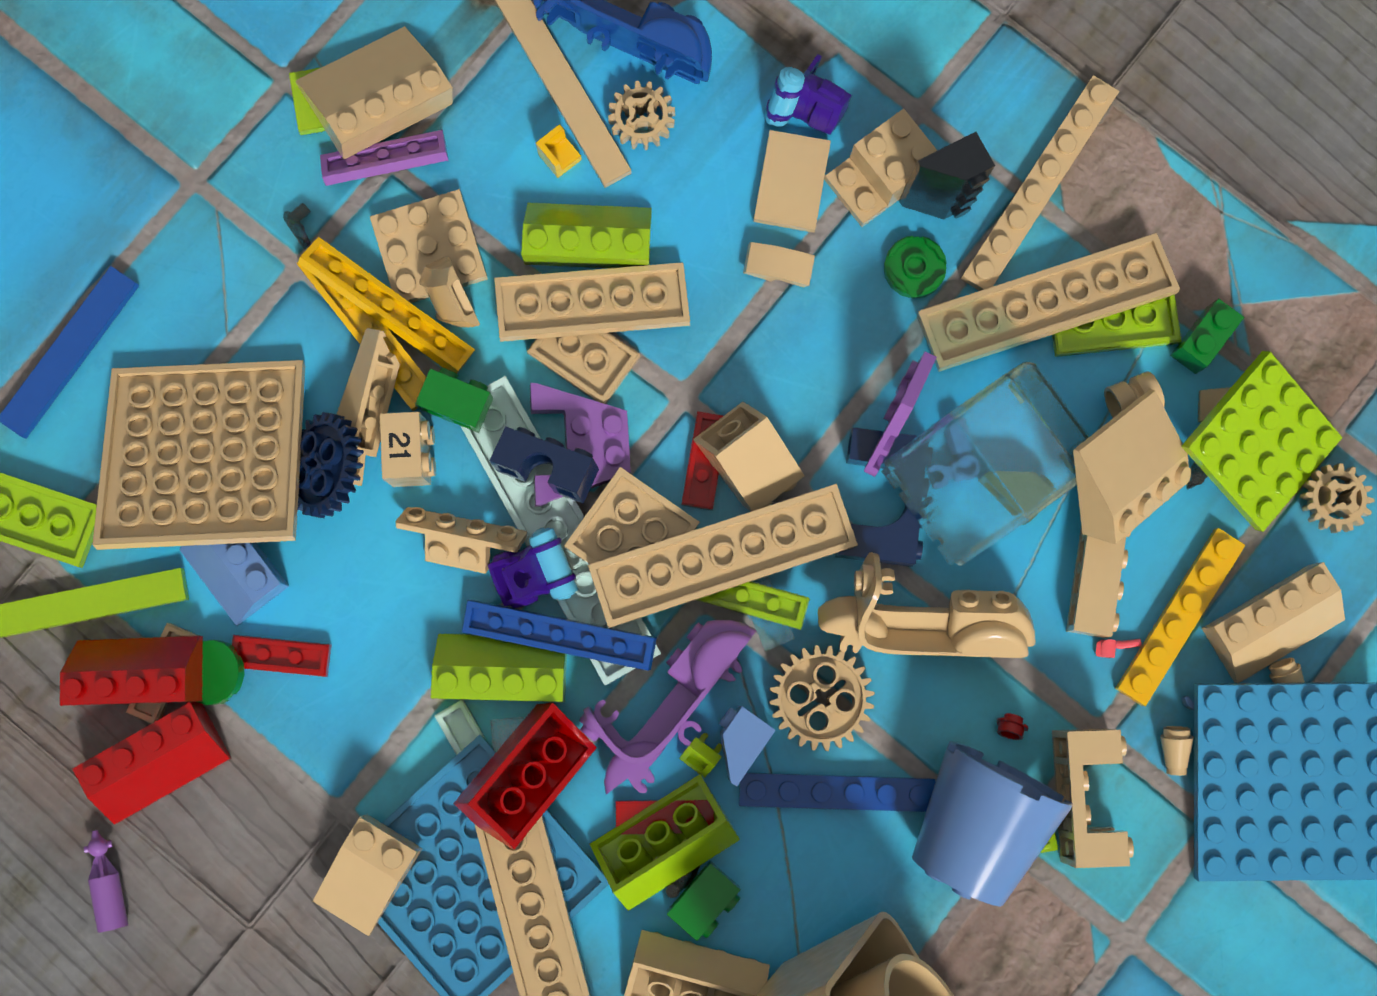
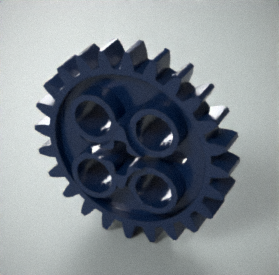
M322 412V415L315 414L313 421H305L306 429H302L298 494V510L302 511L303 515L318 518L332 517L334 511H342V503L349 504L348 493L356 492L353 482L354 480L358 481L361 479L356 472L357 469L363 467V463L358 462V457L364 453V450L357 449L362 439L355 437L358 429L351 427L352 421L345 419V416Z

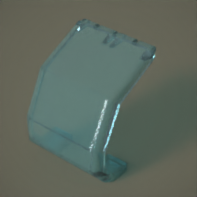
M1023 362L956 407L887 458L884 462L886 468L881 472L894 490L899 486L901 487L903 492L899 494V497L913 516L918 512L922 516L918 523L931 541L934 542L938 539L941 542V545L936 548L950 566L954 563L962 566L1077 486L1073 450L1089 438L1090 434L1041 368L1035 363Z

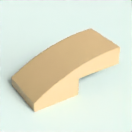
M750 242L748 244L743 273L767 281L780 280L804 288L810 285L815 256L784 247Z

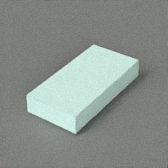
M463 699L435 715L456 755L480 734L485 738Z

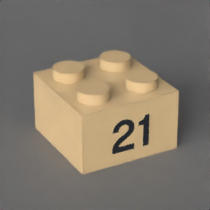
M420 412L380 414L382 479L392 487L431 485V477L436 476L435 457L430 455V445L435 444L434 427L430 426L429 421Z

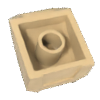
M449 256L426 265L419 284L424 286L437 312L435 317L442 322L457 327L479 326L480 323Z

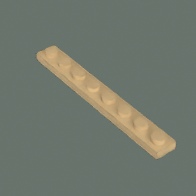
M1092 76L962 275L961 280L978 291L994 286L1120 91L1098 77Z

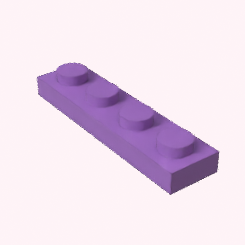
M443 130L376 143L346 159L342 158L339 151L320 155L322 178L325 186L448 161Z

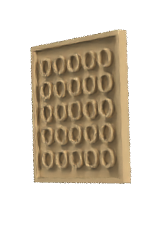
M303 360L112 368L92 545L97 550L296 541L305 364Z

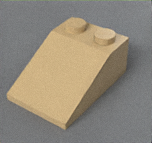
M363 815L359 817L341 846L313 902L367 936H370L423 848L370 815Z

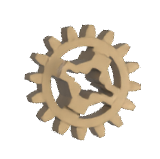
M635 81L634 89H630L627 84L623 85L624 94L615 92L614 100L616 103H609V111L613 113L608 115L609 124L614 125L612 127V134L618 135L621 133L620 143L623 145L629 140L634 150L638 143L643 145L644 150H648L649 142H653L657 147L660 146L659 137L662 136L668 139L669 130L667 128H674L675 120L671 118L675 116V107L670 106L672 103L671 96L662 97L663 87L661 86L655 91L652 90V82L650 81L646 84V87H641L640 82ZM658 106L663 114L662 120L655 114ZM622 110L628 117L625 125L623 124L621 119Z
M1343 463L1336 464L1333 468L1330 464L1321 467V472L1317 470L1311 473L1313 480L1305 481L1303 484L1308 489V492L1300 494V498L1307 500L1308 504L1302 507V511H1311L1312 515L1308 518L1309 522L1320 521L1318 529L1324 530L1330 526L1331 533H1338L1341 529L1344 532L1354 530L1353 525L1360 526L1365 523L1361 516L1365 517L1372 514V511L1366 505L1375 502L1374 498L1367 497V492L1371 491L1373 487L1363 485L1362 482L1366 479V475L1356 477V468L1354 466L1347 468L1345 471ZM1331 478L1341 479L1345 481V483H1339L1336 479L1332 480ZM1342 492L1336 500L1338 504L1332 505L1338 497L1337 493ZM1335 513L1338 517H1343L1344 519H1336L1329 516V514Z

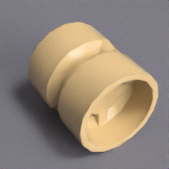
M1146 371L1131 377L1128 384L1121 381L1105 388V402L1112 418L1149 389L1156 391L1163 407L1165 406L1161 386L1151 372Z

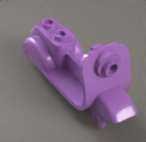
M733 620L707 621L704 626L698 622L686 637L691 641L684 651L677 648L666 662L671 667L667 673L678 681L677 685L638 734L630 741L623 739L611 724L619 716L617 710L608 718L601 714V708L606 703L605 700L599 701L594 711L590 706L583 710L584 714L579 719L583 724L580 731L594 742L601 738L615 754L605 772L604 786L606 794L626 779L630 781L639 793H646L647 787L641 780L645 779L648 783H654L655 778L649 767L663 752L675 734L678 732V738L684 745L689 746L691 744L684 737V730L687 727H693L696 731L700 732L702 729L698 723L686 720L719 679L728 682L736 680L728 672V669L732 668L733 671L739 674L742 672L737 656L755 634L756 629Z

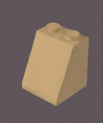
M745 402L740 403L693 439L740 503L750 512L770 506L774 499L783 492L792 490L797 485V482L805 476L768 417Z

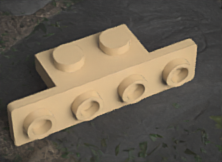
M407 507L395 521V526L398 529L425 534V561L484 574L489 569L490 548L515 553L518 552L527 538V531L516 529L513 526H500L485 523L479 519L470 520L455 517L450 513L441 514L426 511L420 507Z

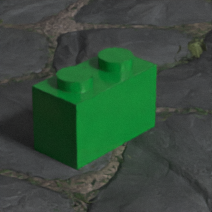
M1218 298L1205 308L1170 356L1194 374H1197L1209 366L1245 317Z
M441 368L439 372L430 369L415 405L424 412L479 433L493 401V396L487 391L488 386L472 379L469 384L458 380V374L445 368Z
M709 860L667 909V915L696 941L702 935L708 938L719 923L716 921V918L721 912L725 910L729 913L740 900V897L737 895L740 887Z

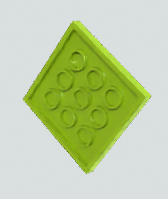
M1262 351L1181 447L1255 530L1264 532L1311 476V473L1317 469L1338 444L1342 436L1270 351Z

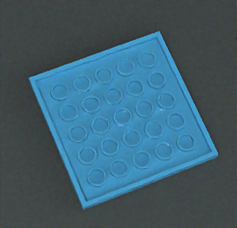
M1377 682L1194 683V878L1197 881L1377 880Z
M481 734L382 822L423 849L384 911L378 924L440 996H488L513 973L475 824L453 804L497 752ZM547 809L543 814L569 916L572 919L609 884L603 871Z

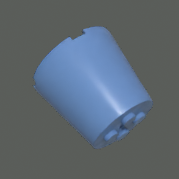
M950 741L943 757L912 859L925 870L926 875L952 887V891L959 896L969 900L972 897L984 903L1001 907L1067 816L1073 804L1066 799L1062 802L1063 795L1022 771L1000 760L997 766L982 759L984 753L958 742Z

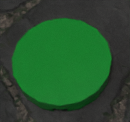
M906 236L895 242L890 248L883 267L885 278L890 287L901 296L914 299L926 297L937 290L945 278L947 263L946 256L940 246L930 238Z
M221 640L203 641L202 701H197L198 703L204 705L224 704L229 701L228 699L233 694H237L240 690L245 676L244 662L230 643Z

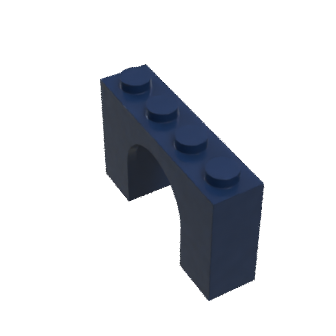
M852 428L849 435L846 464L866 466L884 431ZM899 433L898 437L895 438L880 468L895 475L903 486L905 507L901 516L896 522L883 527L851 524L858 546L835 553V557L864 561L867 555L873 552L879 554L880 563L912 567L916 564V560H921L923 541H918L919 528L924 529L927 515L926 509H922L923 497H928L930 478H925L926 465L931 466L934 448L929 446L930 437Z

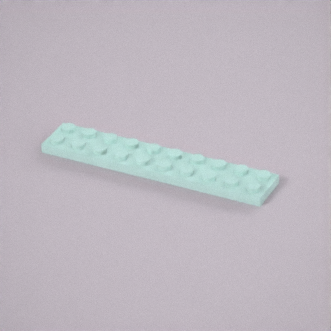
M504 376L488 385L487 391L493 396V401L480 432L477 433L462 426L461 428L517 529L527 531L526 545H530L529 537H531L532 533L543 527L554 528L557 538L560 537L561 545L572 573H575L576 579L574 580L578 587V591L571 598L557 600L567 619L608 627L588 567L589 564L564 547L584 518L577 502L570 498L562 497L548 502L546 505L535 507L534 476L551 475L553 465L540 464L530 472L527 481L524 482L497 472L489 461L505 426L517 430L518 427L528 429L535 434V437L541 439L508 379ZM642 618L612 627L613 629L651 636ZM655 645L653 658L661 654L657 645ZM590 659L605 686L636 669Z

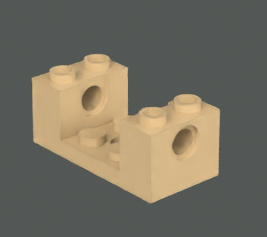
M1052 730L1056 791L1064 796L1062 802L1066 799L1073 804L1071 810L1058 827L1060 862L1074 868L1130 866V857L1134 855L1132 838L1128 837V832L1115 830L1113 827H1087V825L1091 824L1090 806L1085 804V791L1089 790V777L1087 771H1083V765L1123 764V756L1126 755L1127 745L1125 737L1121 736V730Z

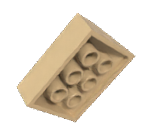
M405 26L296 80L297 86L343 159L452 105L453 87L437 62Z
M1149 389L1073 450L1083 535L1117 544L1190 481L1191 469L1189 468L1188 454L1181 447L1183 443L1155 390Z

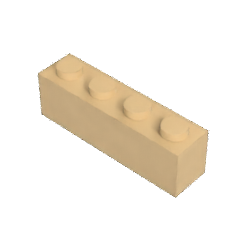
M1081 526L1066 632L1108 638L1112 637L1113 632L1117 631L1119 626V613H1116L1117 600H1121L1124 591V583L1120 581L1121 571L1125 569L1128 562V550L1124 549L1126 537H1129L1131 533L1117 544H1112L1083 535Z

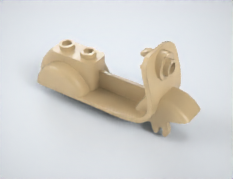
M873 552L867 555L860 570L855 571V596L837 597L818 607V624L820 629L827 633L842 636L839 642V648L842 653L846 652L848 645H852L854 653H857L863 645L869 650L887 654L1024 658L1029 654L1028 647L1034 646L1036 642L1035 629L1029 610L1014 594L1005 591L955 590L951 593L949 608L877 604L880 594H893L892 583H885L884 581H895V574L893 569H881L879 554Z

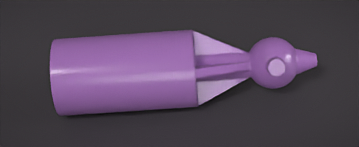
M98 830L92 831V837L88 846L84 847V853L89 852L95 857L88 883L97 932L101 933L125 927L129 924L119 872L105 856L108 848L112 847V842L101 837Z

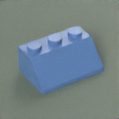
M257 543L181 546L179 549L237 626L289 587Z
M738 706L736 710L729 708L719 722L723 726V729L720 731L727 777L736 787L776 731L743 706Z

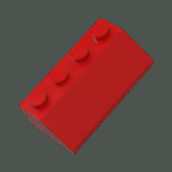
M203 636L77 640L60 672V706L202 701Z
M189 702L72 768L86 797L115 825L230 760L231 756L203 704Z
M554 703L537 704L453 804L477 827L509 848L515 849L597 747Z

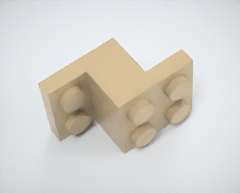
M903 108L854 144L850 158L825 175L824 180L859 225L863 227L900 200L917 161L938 150Z

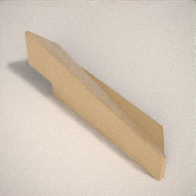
M367 328L364 332L337 411V415L345 416V419L352 421L351 427L358 429L355 437L362 439L357 449L364 450V453L358 457V462L363 463V467L357 469L356 472L361 479L358 481L354 480L353 485L362 486L366 455L377 456L381 441L380 414L388 413L400 366L396 356L390 353L383 339L386 336L384 331Z

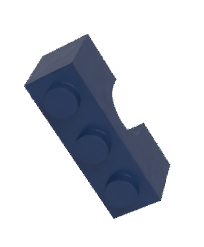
M505 426L489 460L497 472L524 482L527 481L530 472L540 464L553 465V470L547 483L554 493L583 504L599 471L593 455L586 450L575 448L572 451L564 448V445L558 440L549 437L545 440L535 437L533 432L522 427L514 430Z

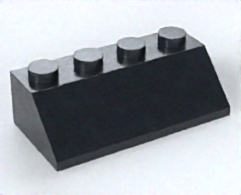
M977 132L918 160L899 200L902 207L940 219H946L952 215L954 218H959L971 210L970 206L977 201V195L983 191V185L990 180L989 175L995 167Z

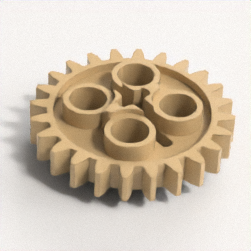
M815 645L813 655H810L803 648L801 649L802 659L799 660L795 655L791 654L789 656L792 662L791 666L784 663L780 664L781 669L785 673L783 676L773 675V678L780 684L779 687L769 688V691L777 694V699L769 701V704L778 706L779 710L774 712L772 717H782L783 721L779 724L778 729L781 730L789 727L790 731L787 735L789 740L798 735L800 736L798 746L802 747L809 740L811 750L815 751L818 743L822 742L824 750L829 751L830 742L833 741L838 748H842L841 738L845 737L848 741L853 742L854 738L851 731L864 732L859 722L860 720H871L864 714L865 709L874 708V705L866 702V697L875 695V692L865 690L864 686L872 680L871 678L861 679L860 675L866 668L864 666L856 669L853 667L856 657H851L845 661L843 660L845 653L841 651L834 656L832 646H828L825 653L821 654L819 646ZM822 666H827L833 671V680L827 685L821 684L817 679V671ZM840 680L845 681L843 687L826 698L828 703L826 706L817 704L804 715L799 716L797 714L801 708L817 698L815 693L817 690L826 692ZM795 685H802L807 690V698L803 703H795L790 697V691ZM843 692L849 694L852 698V706L847 711L839 710L836 705L837 696ZM816 711L822 712L826 717V724L820 730H814L809 723L810 716Z

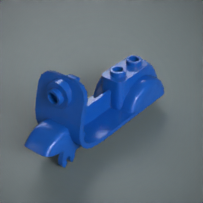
M604 0L533 1L535 8H538L536 12L538 21L544 18V14H549L547 24L552 25L560 17L582 33L587 34L588 44L591 45L595 38L602 42L603 51L613 46L655 65L656 75H659L663 69L666 70L665 79L677 75L695 84H700V80L704 82L709 80L712 66L711 43L702 21L695 16L679 14L670 5L663 2H658V4L650 2L643 17H640Z

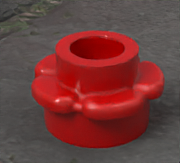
M1011 713L1004 714V717L998 718L996 721L998 725L997 733L1002 737L1012 740H1022L1024 731H1028V726L1023 724L1024 719L1021 716Z

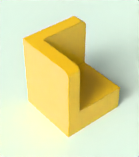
M561 125L556 126L536 142L539 157L557 178L582 160L581 155L566 138L565 131Z

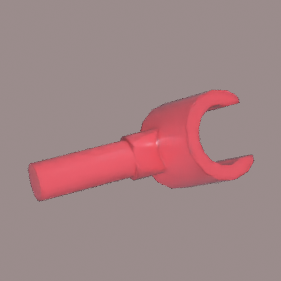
M1112 639L1099 640L1096 646V656L1115 658L1116 649L1141 647V639L1124 641Z

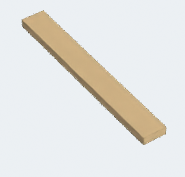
M494 0L604 188L632 174L631 168L543 20H537V10L532 1Z

